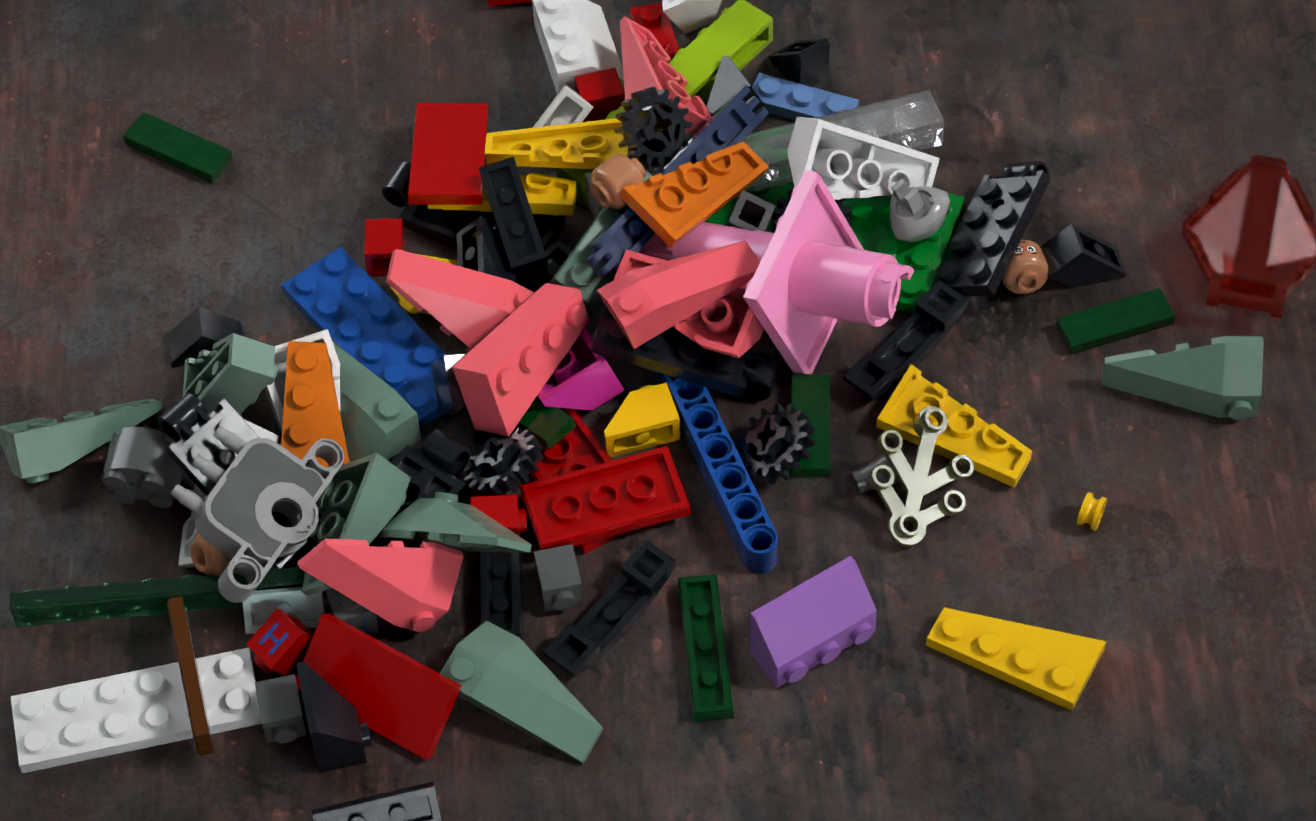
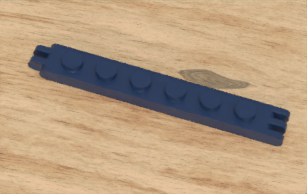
M746 84L743 85L659 173L665 175L675 171L680 165L688 162L696 163L704 160L706 155L742 142L768 115L769 111L762 107L754 114L752 110L760 101L754 95L745 103L743 98L750 92V89ZM627 205L590 244L594 252L586 259V262L592 267L600 259L604 261L596 270L600 278L604 277L610 270L616 274L625 251L630 250L638 253L656 233Z

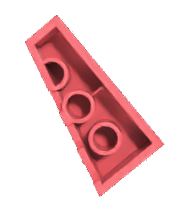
M545 283L452 367L474 429L509 437L590 321L580 289Z

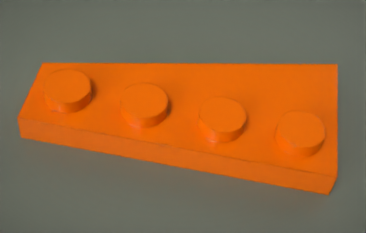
M743 141L706 155L704 160L693 164L688 162L680 165L675 171L665 175L659 173L649 177L642 184L635 186L633 183L622 188L620 195L621 199L671 248L738 196L742 190H745L762 177L769 166Z
M288 341L281 446L302 460L317 440L323 438L332 439L344 451L343 464L349 463L327 344ZM315 457L320 465L329 467L324 459Z

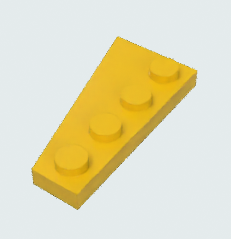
M615 118L487 133L485 158L487 165L514 157L517 167L595 169L613 155L622 154L627 156L630 149L628 146L620 148L618 145L624 137L623 134L615 133L614 129L622 127V122Z
M533 171L527 176L519 174L532 214L574 215L577 181ZM485 186L483 189L482 205H428V209L493 212Z
M911 364L878 416L877 428L884 431L895 430L900 433L902 439L918 445L920 436L914 429L913 422L915 416L925 407H938L946 414L948 425L946 430L937 437L934 453L950 460L958 455H966L972 460L975 471L1015 488L1031 461L1032 450L996 424L989 425L977 416L978 411L966 403L961 405L948 395L946 388L937 382L934 384L921 376V370ZM929 415L930 423L938 426L936 418Z
M945 607L926 640V646L1070 711L1073 710L1106 645V641Z

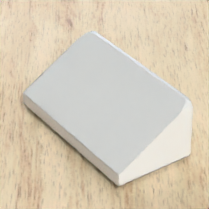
M565 84L533 128L583 122L593 109V106Z

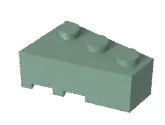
M232 333L214 343L213 351L204 349L199 352L198 359L189 357L185 360L183 397L188 393L197 397L207 409L208 414L213 412L217 408V404L225 398L241 416L242 412L250 404L256 402L260 392L267 385H271L277 375L278 365L274 363L275 346Z

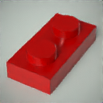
M662 2L630 8V19L652 32L671 58L668 61L669 63L680 49L669 17L663 12Z

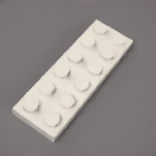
M244 648L196 658L211 734L262 724L250 649ZM178 662L10 696L18 761L22 773L193 738Z

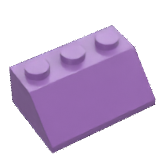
M852 556L847 557L750 613V654L776 688L787 682L794 683L799 681L811 668L820 663L827 664L833 661L842 650L854 643L856 645L864 643L876 631L877 610L856 561Z

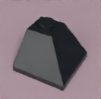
M305 662L297 663L306 717L319 773L367 763L364 747L372 746L367 722L359 723L356 708Z

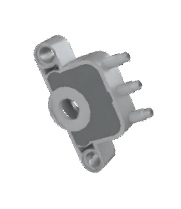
M218 427L213 434L214 437L221 441V444L237 454V456L226 471L211 460H206L201 455L196 457L192 463L193 466L200 470L201 474L216 483L206 500L181 485H176L172 490L171 494L181 504L197 514L195 524L199 535L232 559L218 580V589L226 600L239 603L248 599L276 559L296 553L314 533L319 521L316 502L344 461V451L336 441L325 438L317 440L301 460L277 442L268 438H255L247 443L233 432L227 431L223 427ZM315 457L324 459L329 467L320 465ZM272 512L284 514L290 520L292 527L279 525L274 520ZM233 573L243 575L248 585L238 583L234 579Z

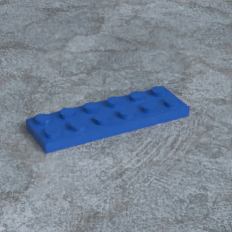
M341 247L281 284L283 294L319 332L328 329L331 340L398 392L417 412L420 429L440 416L431 365L447 354Z

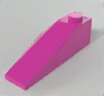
M585 328L539 392L538 396L545 407L593 411L625 391L604 356L590 352L593 339Z

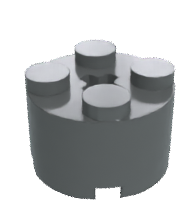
M145 427L122 428L120 435L117 436L116 432L112 434L101 480L107 488L113 491L112 498L123 504H133L136 499L149 500L152 505L159 508H170L175 497L171 492L176 485H180L183 470L167 454V448L172 443L163 440L164 432Z

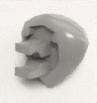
M903 178L891 187L893 193L890 201V223L896 239L906 242H917L931 237L940 229L950 207L948 192L935 187L909 188Z

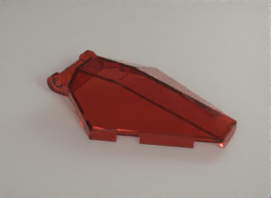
M1253 155L1248 164L1242 169L1237 168L1210 194L1209 202L1202 209L1197 207L1183 221L1181 233L1209 283L1206 305L1217 307L1218 304L1262 311L1270 313V317L1281 319L1285 298L1316 271V226L1313 222L1315 213L1298 179L1291 178L1286 168L1287 162L1285 160Z

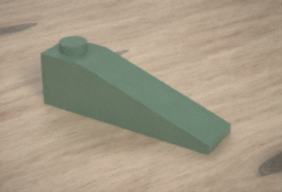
M333 342L340 362V416L349 462L375 453L389 461L407 445L411 446L421 439L417 412L395 389Z
M378 453L343 464L316 503L318 513L321 515L320 523L317 524L314 533L311 535V538L316 541V546L324 539L367 540L370 544L404 504L407 496L405 492L411 477ZM305 572L302 593L309 596L332 589Z
M485 621L456 645L440 672L441 675L462 685L457 697L583 764L604 729L519 637L488 621Z

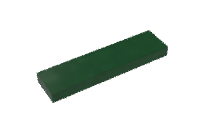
M717 574L678 578V591L693 721L704 722L734 719Z

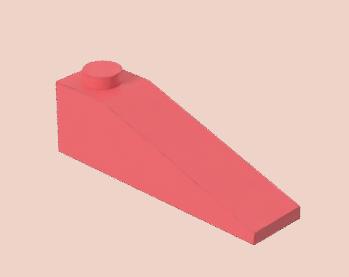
M624 16L620 20L625 100L632 99L631 93L640 90L644 91L646 88L655 87L657 91L668 89L669 98L675 96L681 98L678 104L679 109H689V112L683 117L685 121L692 122L693 126L685 129V133L688 135L696 134L711 118L706 105L699 96L694 95L692 98L684 87L688 83L687 79L668 64L671 58L652 32Z
M746 241L631 270L597 291L635 349L749 282L753 278L760 261Z
M395 249L392 252L386 283L420 312L427 311L442 324L439 329L448 337L453 333L468 347L467 353L535 293L508 279Z

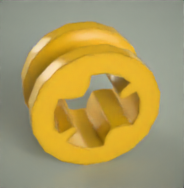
M1088 492L1082 503L1077 525L1089 524L1091 526L1090 529L1096 531L1102 519L1107 498L1102 496L1100 499H1095L1093 493Z

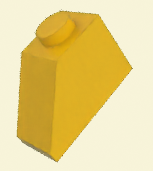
M667 382L658 385H646L638 390L629 392L604 430L605 451L610 458L680 440V418Z

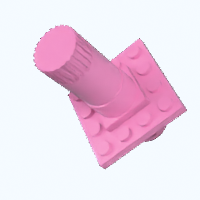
M808 170L804 171L799 183L794 187L791 200L784 214L777 222L775 233L761 230L751 231L703 222L671 248L655 234L640 251L641 254L670 261L746 241L760 263L753 278L747 282L743 298L794 374L813 373L838 319L875 327L882 326L889 319H892L900 295L901 279L910 280L914 272L912 267L898 264L896 258L892 255L864 250L819 173Z

